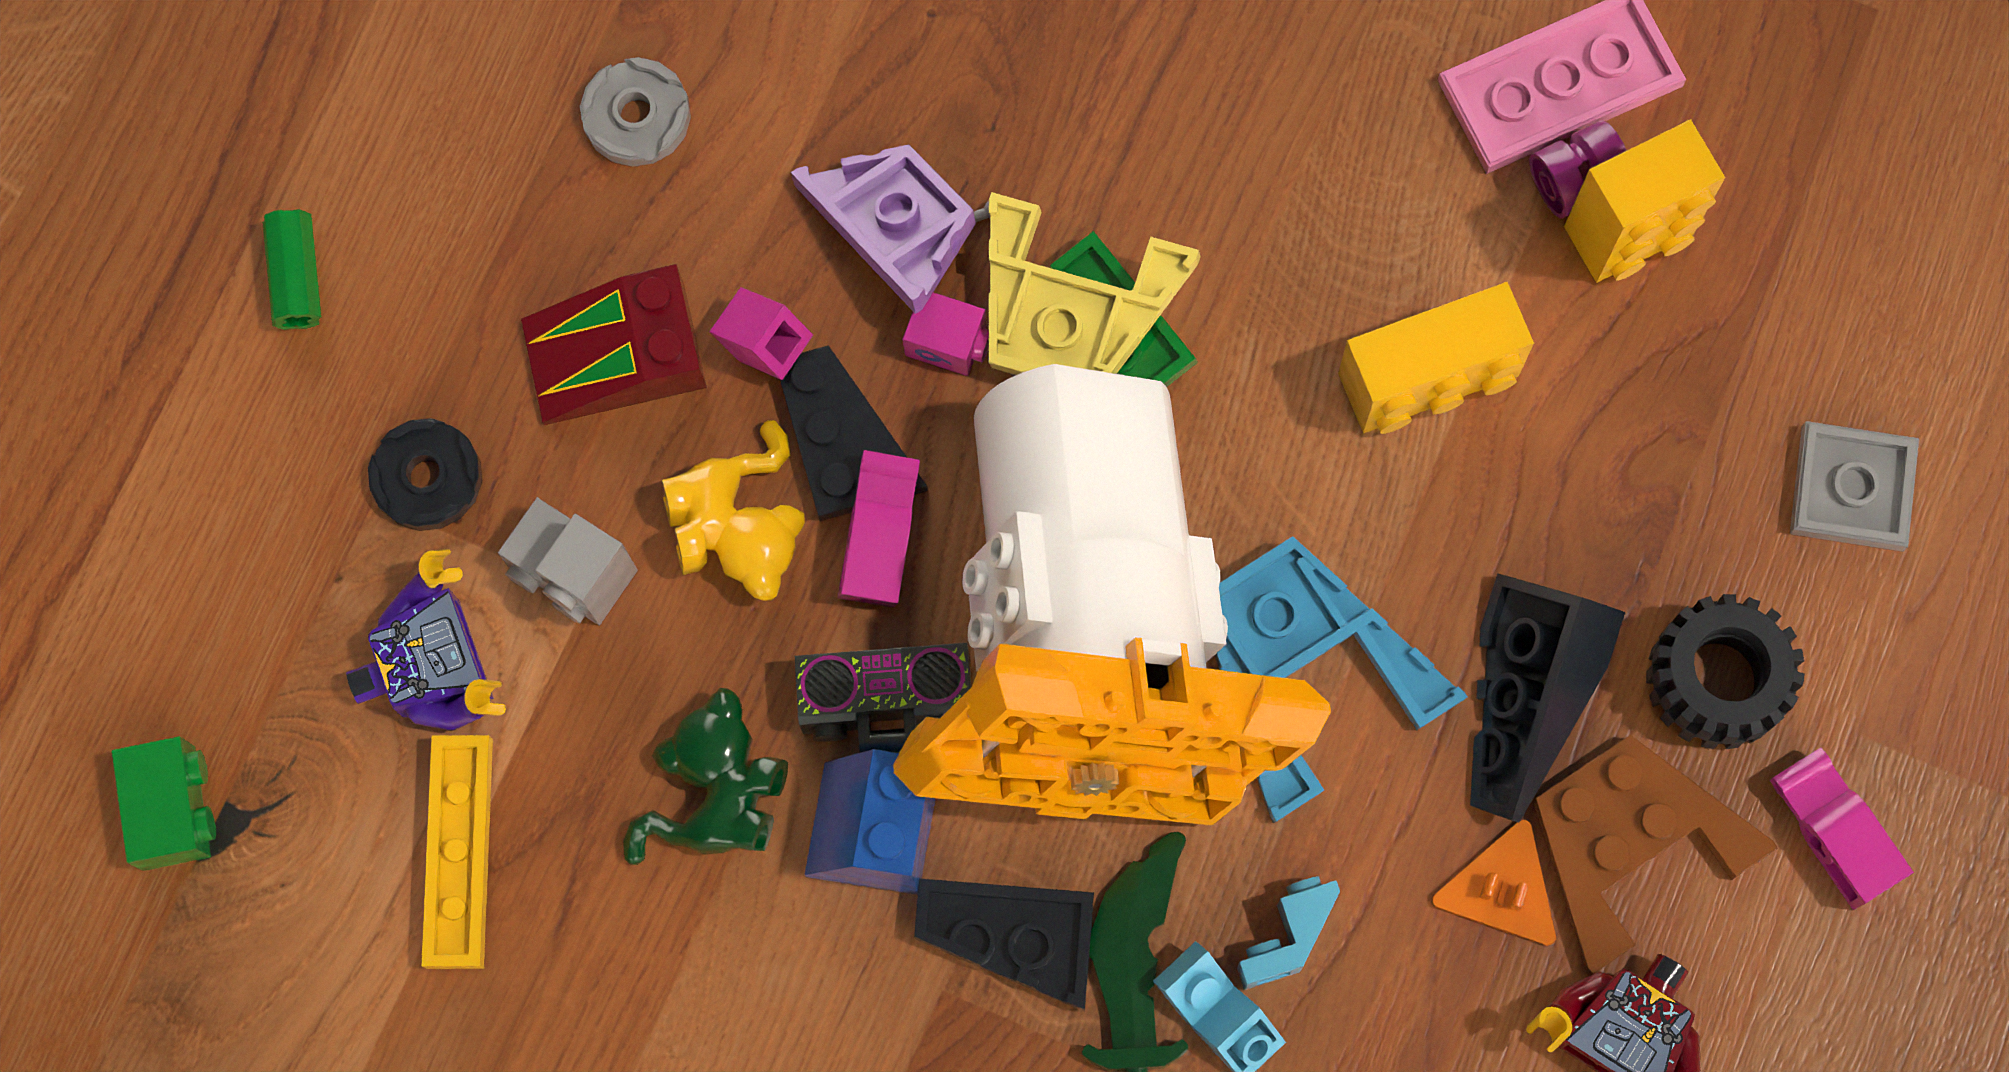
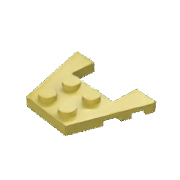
M991 192L989 198L990 366L993 369L1014 375L1051 364L1117 374L1197 267L1201 257L1199 250L1150 237L1132 291L1025 261L1042 213L1039 205Z

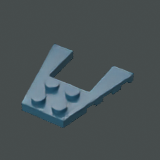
M1293 536L1219 583L1222 615L1225 616L1228 625L1226 645L1215 654L1219 670L1287 678L1354 635L1416 730L1468 697L1460 687H1455L1433 667L1434 664L1416 647L1412 648L1387 625L1388 622L1373 608L1369 609L1346 588L1347 585ZM1302 755L1281 770H1265L1257 777L1273 823L1324 791Z

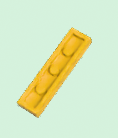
M432 735L422 943V967L426 969H484L493 739L489 735Z

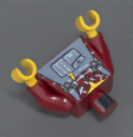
M1657 954L1643 979L1631 971L1622 968L1614 975L1596 972L1564 987L1550 1005L1542 1010L1526 1028L1529 1035L1538 1027L1544 1028L1552 1038V1043L1546 1048L1548 1052H1553L1558 1047L1596 1072H1701L1700 1036L1692 1027L1695 1013L1673 999L1687 977L1688 971L1673 959L1662 954Z

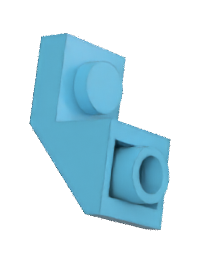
M1316 876L1286 887L1289 896L1280 898L1277 907L1290 945L1282 948L1280 940L1274 939L1246 949L1248 959L1240 961L1237 967L1244 990L1301 971L1340 893L1337 881L1322 885L1320 877Z
M1196 941L1153 980L1178 1014L1232 1072H1255L1286 1043L1260 1007L1233 985L1210 953Z

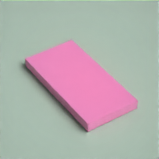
M1605 0L1440 73L1438 77V82L1486 174L1533 154L1557 141L1569 138L1573 133L1600 120L1607 121L1683 87L1686 81L1684 74L1643 0Z

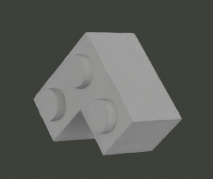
M538 497L498 552L505 564L510 567L505 573L510 580L532 594L538 586L544 589L542 592L553 601L551 605L566 617L579 624L584 617H587L600 626L638 571L621 542L576 513L570 519Z

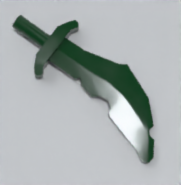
M1170 832L1153 844L1149 849V857L1144 862L1133 861L1105 892L1091 930L1089 957L1093 961L1110 1016L1112 1049L1099 1050L1087 1044L1082 1050V1057L1091 1064L1108 1072H1148L1151 1069H1164L1179 1060L1187 1053L1189 1048L1183 1039L1177 1041L1172 1046H1157L1154 999L1148 995V991L1154 987L1155 983L1153 980H1155L1158 959L1153 956L1149 948L1148 938L1154 929L1164 925L1177 863L1186 844V837L1180 832Z

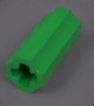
M300 209L276 210L264 215L262 223L272 326L283 330L308 329L320 324L319 319L322 317L312 214Z

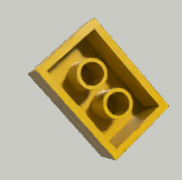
M1690 119L1589 169L1564 228L1596 283L1612 275L1616 281H1619L1643 268L1646 264L1644 259L1660 251L1665 256H1670L1689 246L1695 240L1693 235L1696 229L1705 222L1703 218L1705 213L1715 204L1716 200L1714 197L1721 187L1725 176Z
M1504 282L1347 340L1338 374L1362 432L1366 433L1378 428L1381 434H1386L1403 428L1412 421L1410 416L1431 409L1434 415L1445 413L1460 406L1464 402L1463 397L1480 390H1483L1485 395H1493L1510 388L1517 382L1515 377L1520 375L1534 342L1508 282Z

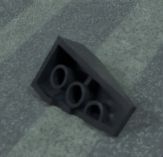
M1497 573L1480 627L1479 647L1487 649L1485 679L1477 680L1476 699L1484 702L1482 730L1474 737L1470 806L1518 823L1521 821L1609 666L1624 619V611L1577 595Z

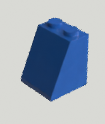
M872 749L825 762L805 877L918 895L919 878L922 879L936 798L915 796L894 774L893 764L899 753Z

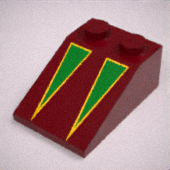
M677 264L621 276L521 318L542 423L544 425L707 388L685 285Z

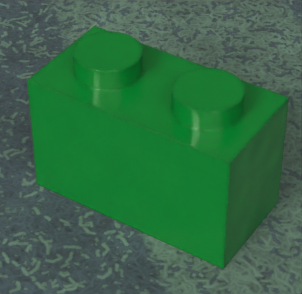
M180 736L112 750L127 863L142 871L210 858L209 841L216 838V825L211 808L203 804L201 785L208 782V770L202 751H196L194 745Z

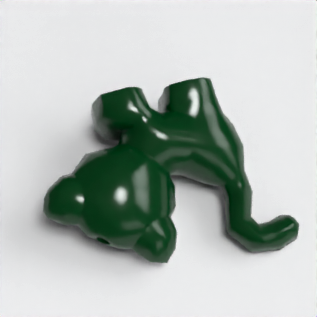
M719 688L703 707L696 709L682 720L672 737L663 740L656 746L652 757L660 769L667 774L681 775L684 781L696 787L707 788L708 794L704 802L692 813L685 824L673 821L654 810L631 820L623 840L624 859L630 865H638L644 861L646 856V838L652 834L657 835L670 845L688 847L703 855L725 853L736 848L750 851H765L773 829L774 817L755 808L760 796H780L782 794L788 775V762L779 758L764 757L755 759L750 766L748 765L753 739L742 720L743 709L740 698L730 689Z

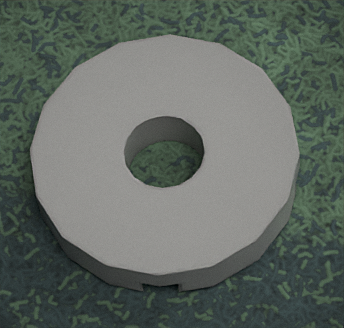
M636 57L624 59L625 63H618L613 67L610 64L599 70L585 88L580 104L584 131L595 150L612 162L632 167L654 164L673 153L686 136L691 119L688 95L677 75L660 62ZM640 100L650 105L648 116L640 122L630 123L621 118L623 107L631 101Z

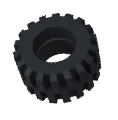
M1723 594L1718 601L1714 602L1712 597L1709 596L1698 600L1692 608L1687 606L1678 613L1658 637L1659 640L1652 647L1648 658L1652 661V665L1646 671V683L1653 684L1654 690L1649 695L1653 707L1661 704L1665 711L1660 719L1667 727L1674 722L1682 728L1678 735L1679 737L1688 742L1694 737L1702 739L1701 747L1714 749L1718 744H1725L1726 749L1739 748L1746 741H1749L1751 744L1760 739L1783 720L1784 716L1794 707L1799 698L1795 695L1796 691L1804 683L1805 673L1798 672V666L1804 662L1802 649H1792L1790 643L1797 635L1791 626L1783 631L1779 628L1776 622L1782 616L1773 608L1765 615L1758 611L1761 601L1748 597L1741 604L1736 603V594ZM1708 644L1727 645L1739 651L1747 659L1754 675V689L1748 699L1734 702L1722 700L1710 694L1702 686L1697 678L1694 666L1695 653L1701 646Z

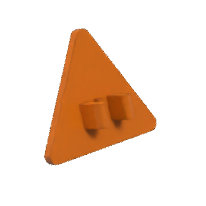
M1527 820L1517 822L1432 897V904L1437 909L1543 946H1550L1556 941V933L1532 826Z

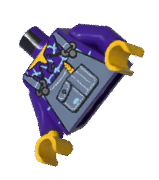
M450 549L431 550L423 554L419 562V572L405 585L378 618V627L368 634V640L376 661L348 671L346 676L351 692L358 704L387 693L393 709L402 717H408L414 724L453 731L480 719L483 715L500 716L505 713L506 707L505 704L490 703V700L494 699L492 691L497 687H501L502 682L487 680L460 601L449 588L442 590L443 584L455 583L461 580L463 576L460 567L443 570V561L446 556L451 554Z

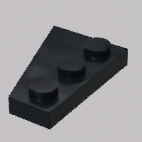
M827 345L802 352L783 380L780 379L820 522L852 513L864 450L907 458L832 349ZM919 473L914 495L928 491V487Z
M919 878L914 932L916 940L1085 1012L1094 892Z

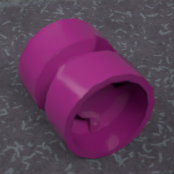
M1600 120L1573 133L1570 145L1560 140L1531 154L1529 158L1530 170L1534 183L1547 207L1555 216L1562 219L1569 216L1589 169L1627 150L1613 127L1606 121Z

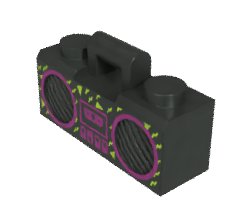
M967 643L795 656L798 721L802 733L813 734V740L827 742L846 739L847 731L858 730L860 753L872 749L900 752L908 736L916 728V724L918 726L926 717L941 718L971 688L970 659ZM904 720V728L871 731L870 722Z

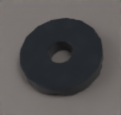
M432 418L409 420L390 430L380 441L382 444L376 450L375 456L372 454L368 466L369 489L382 512L400 526L418 531L442 529L461 519L477 499L482 484L481 460L469 438L458 429L445 424L443 421ZM424 461L437 463L440 470L439 476L432 485L424 488L412 485L411 473L417 464Z

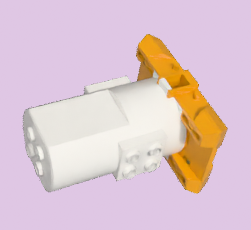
M1051 364L1020 373L990 390L979 402L974 414L986 544L967 562L963 572V589L966 594H969L971 612L968 626V642L974 648L976 671L978 673L972 687L941 718L926 717L910 733L893 764L894 774L915 796L1031 807L1035 808L1037 815L1087 819L1091 814H1102L1204 825L1215 824L1241 803L1246 786L1265 770H1281L1313 746L1331 713L1330 703L1305 680L1207 669L1206 662L1226 645L1228 632L1227 620L1222 615L1219 594L1220 568L1215 562L1212 539L1190 536L1188 532L1171 398L1167 387L1161 381Z

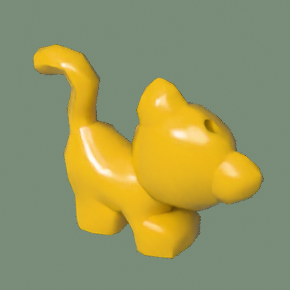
M767 420L762 424L759 431L768 447L766 453H745L730 459L710 458L696 464L683 474L662 480L665 492L663 501L670 527L680 526L675 528L678 542L676 551L683 575L699 572L707 563L706 550H713L719 556L725 575L742 583L748 593L762 601H771L778 595L781 586V575L787 571L796 548L795 538L805 524L804 513L792 506L779 505L771 510L763 507H745L737 511L734 508V500L741 476L757 473H775L790 456L787 434L776 421Z

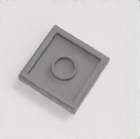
M1806 421L1801 428L1790 534L1903 552L1909 543L1919 438Z

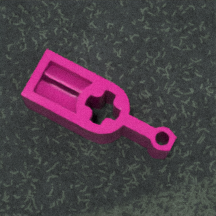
M863 451L838 599L891 608L898 604L920 460Z
M1821 747L1770 780L1776 792L1784 799L1799 821L1800 830L1809 847L1853 910L1866 904L1914 873L1868 805L1857 793L1848 788L1834 768L1831 759Z

